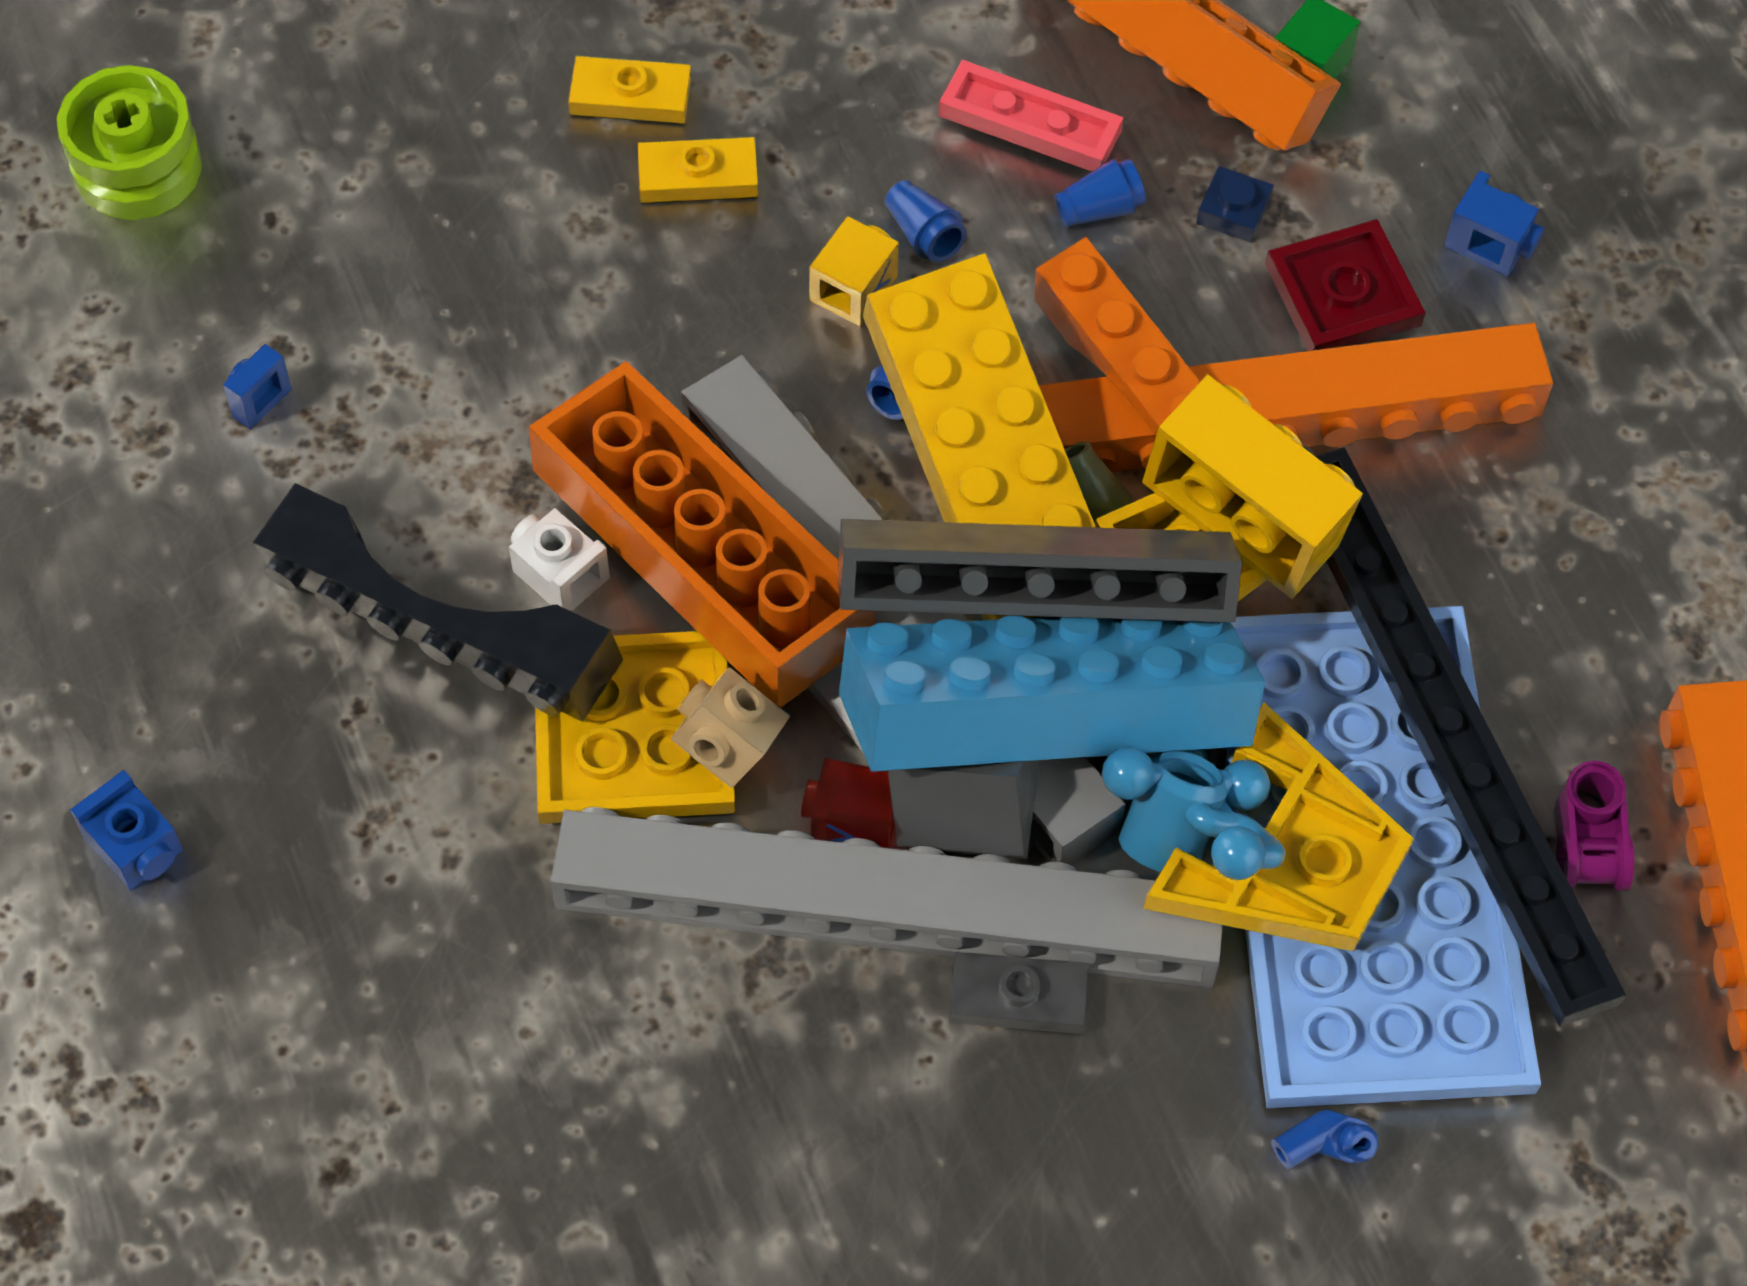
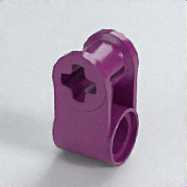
M1596 760L1583 762L1573 769L1555 803L1556 859L1572 889L1576 884H1613L1617 891H1629L1633 882L1635 862L1633 840L1629 833L1624 778L1616 768L1606 762ZM1585 792L1594 795L1600 800L1603 807L1593 808L1585 805L1578 798L1577 793Z

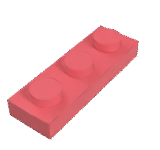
M965 60L960 62L939 101V117L1091 172L1107 162L1122 132V116Z

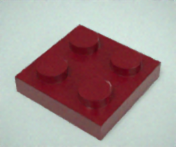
M1378 219L1268 250L1265 266L1307 351L1360 345L1423 325L1426 312Z

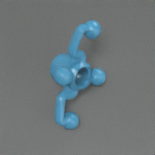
M1134 747L1120 748L1110 754L1104 762L1102 777L1105 787L1116 797L1124 800L1133 799L1118 838L1121 848L1132 859L1143 866L1161 872L1176 847L1201 860L1210 837L1216 838L1211 850L1214 867L1229 879H1247L1253 877L1259 869H1273L1283 863L1286 851L1281 842L1257 821L1248 816L1233 813L1230 808L1232 807L1239 811L1253 810L1258 808L1267 799L1270 793L1271 782L1267 771L1257 762L1249 759L1237 760L1230 763L1224 770H1220L1214 764L1207 761L1206 749L1156 752L1151 759L1143 751Z

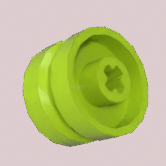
M133 65L105 68L80 80L64 97L57 115L59 140L64 155L69 161V168L75 187L87 205L108 217L137 220L159 216L180 205L195 189L202 170L200 147L195 130L192 127L191 114L186 97L174 80L151 68Z

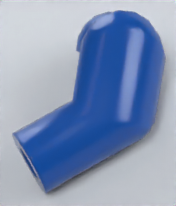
M1323 1110L1272 1139L1271 1145L1282 1165L1287 1169H1292L1316 1153L1348 1163L1366 1162L1375 1156L1379 1140L1377 1133L1368 1123L1331 1110Z

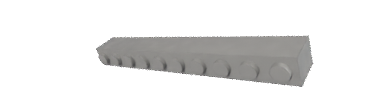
M742 354L681 391L683 415L838 560L841 519L889 520L886 512L875 499L869 498L866 500L855 488L852 475L845 463L837 455L833 454L829 457L817 443L815 431L806 417L800 412L792 414L781 401L779 389L771 376L764 370L756 372ZM876 611L875 624L893 623L897 625L936 623L944 619H955L962 622L969 620L966 618L967 614ZM1086 757L1040 760L1030 840L1048 862H1062L1073 865L1121 831L1125 800L1114 796L1105 787L1102 771L1098 773Z
M589 807L583 809L582 812L564 810L550 881L555 909L950 957H954L955 952L1081 962L1088 963V973L1198 987L1213 988L1220 961L1222 925L1143 909L1146 896L1156 880L1144 879L1140 874L1129 870H1112L1106 874L1078 871L1072 865L1062 862H1047L1040 866L1012 863L1003 856L981 854L974 858L948 856L943 851L928 846H916L906 851L881 848L877 843L861 838L847 839L839 843L815 840L814 837L807 833L794 830L782 831L777 835L750 832L747 828L734 823H717L712 827L684 824L680 819L668 815H653L646 820L621 817L616 812L606 808Z

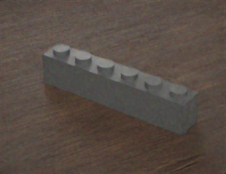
M841 519L837 580L840 610L1236 623L1242 560L1231 532Z

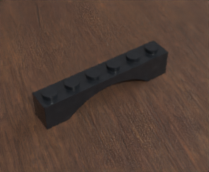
M294 483L253 541L254 546L266 564L264 568L265 574L279 586L289 591H296L298 587L315 594L319 602L331 611L342 616H347L350 611L366 618L369 625L383 636L396 641L401 636H404L418 643L419 647L437 662L450 666L456 661L471 668L473 674L486 685L499 691H504L509 686L525 694L527 700L537 709L554 717L559 716L563 712L583 722L623 661L611 629L557 604L525 611L486 612L453 607L420 595L394 579L371 557L346 506Z

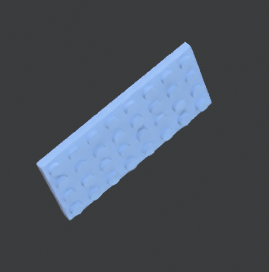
M1463 606L1429 607L1428 610L1479 707ZM1352 612L1236 617V623H1231L1266 681L1261 706L1263 702L1266 703L1414 838L1405 860L1354 951L1245 930L1266 1108L1537 1094L1541 1086L1519 945ZM1236 747L1223 748L1225 768L1232 762ZM1271 783L1267 799L1258 808L1248 811L1230 808L1233 813L1248 816L1266 828L1287 790Z

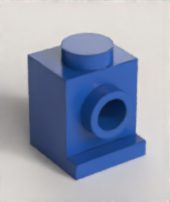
M1479 170L1453 212L1444 247L1508 277L1520 256L1527 260L1531 259L1542 239L1545 227L1535 223L1539 208L1524 202L1515 194L1502 192L1488 185L1490 175Z
M122 770L70 809L83 838L129 890H132L143 880H152L162 875L172 865L175 856L183 851L174 828L136 787L132 778L125 770Z

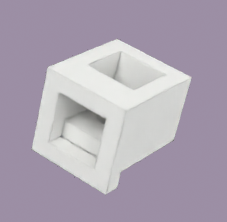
M556 508L551 510L542 519L537 514L527 516L516 526L511 535L512 544L509 546L513 572L550 605L557 604L573 611L610 579L606 547L599 540L593 542Z

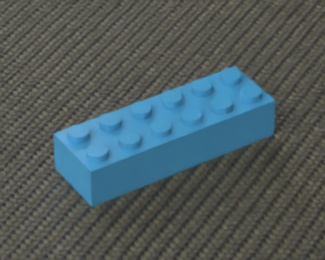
M1012 615L1002 617L999 620L962 622L955 619H944L936 623L897 625L893 623H878L871 627L846 628L839 695L872 772L1109 756L1114 751L1126 747H1134L1144 753L1252 746L1266 681L1231 622L1081 617L1025 618Z

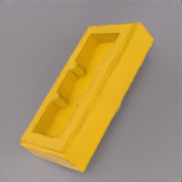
M576 56L568 102L570 115L685 124L691 84V65Z
M755 137L638 143L641 203L758 197Z

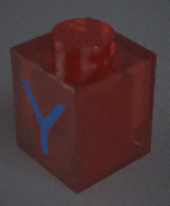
M824 758L819 781L808 779L802 801L801 818L811 820V836L815 840L839 843L847 839L861 838L873 841L881 848L890 849L895 826L888 770L871 772L869 766Z

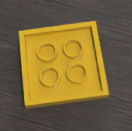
M698 631L613 635L623 661L583 722L563 712L559 716L554 717L535 707L537 810L539 824L561 823L564 810L582 812L583 809L589 807L606 808L616 812L621 817L638 819L648 818L653 815L678 817L735 813L734 787L730 788L671 740L686 718L677 710L683 700L701 679L712 686L727 669V660Z

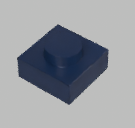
M1218 166L1199 207L1196 224L1252 243L1271 200L1274 185Z

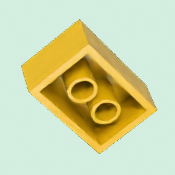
M1208 374L1159 426L1142 480L1143 484L1202 530L1231 532L1241 560L1291 599L1297 595L1339 547L1363 495L1354 486L1349 475L1341 468L1333 464H1324L1303 448L1300 439L1290 429L1280 424L1273 425L1251 407L1248 399L1239 390L1229 385H1221Z

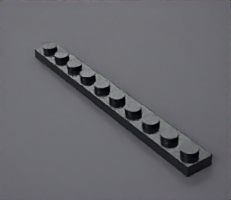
M1342 447L1315 456L1324 464H1333L1341 468L1352 479L1354 486L1363 493L1339 547L1326 562L1559 1027L1621 1005L1626 993L1346 448Z

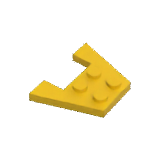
M1263 702L1259 711L1253 745L1236 747L1232 762L1244 759L1257 762L1267 771L1271 783L1287 790L1265 828L1284 846L1286 855L1283 863L1273 869H1259L1253 877L1243 880H1232L1223 876L1214 866L1176 847L1147 894L1143 909L1354 951L1405 860L1414 838Z

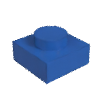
M264 344L250 358L243 359L237 363L231 370L227 381L223 383L232 417L250 430L292 390L284 357L267 344Z

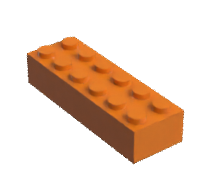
M627 361L529 426L533 471L737 671L778 707H783L843 662L846 628L871 627L875 625L876 611L840 610L837 580L838 559Z

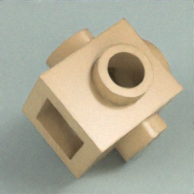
M728 667L712 686L701 679L683 700L677 710L686 718L671 740L730 788H733L764 756L790 716L733 669Z

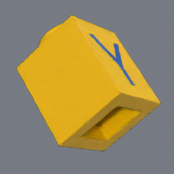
M847 216L809 267L810 301L861 327L865 322L863 312L867 294L890 287L898 277L899 242L892 239L881 228L874 225L866 226Z

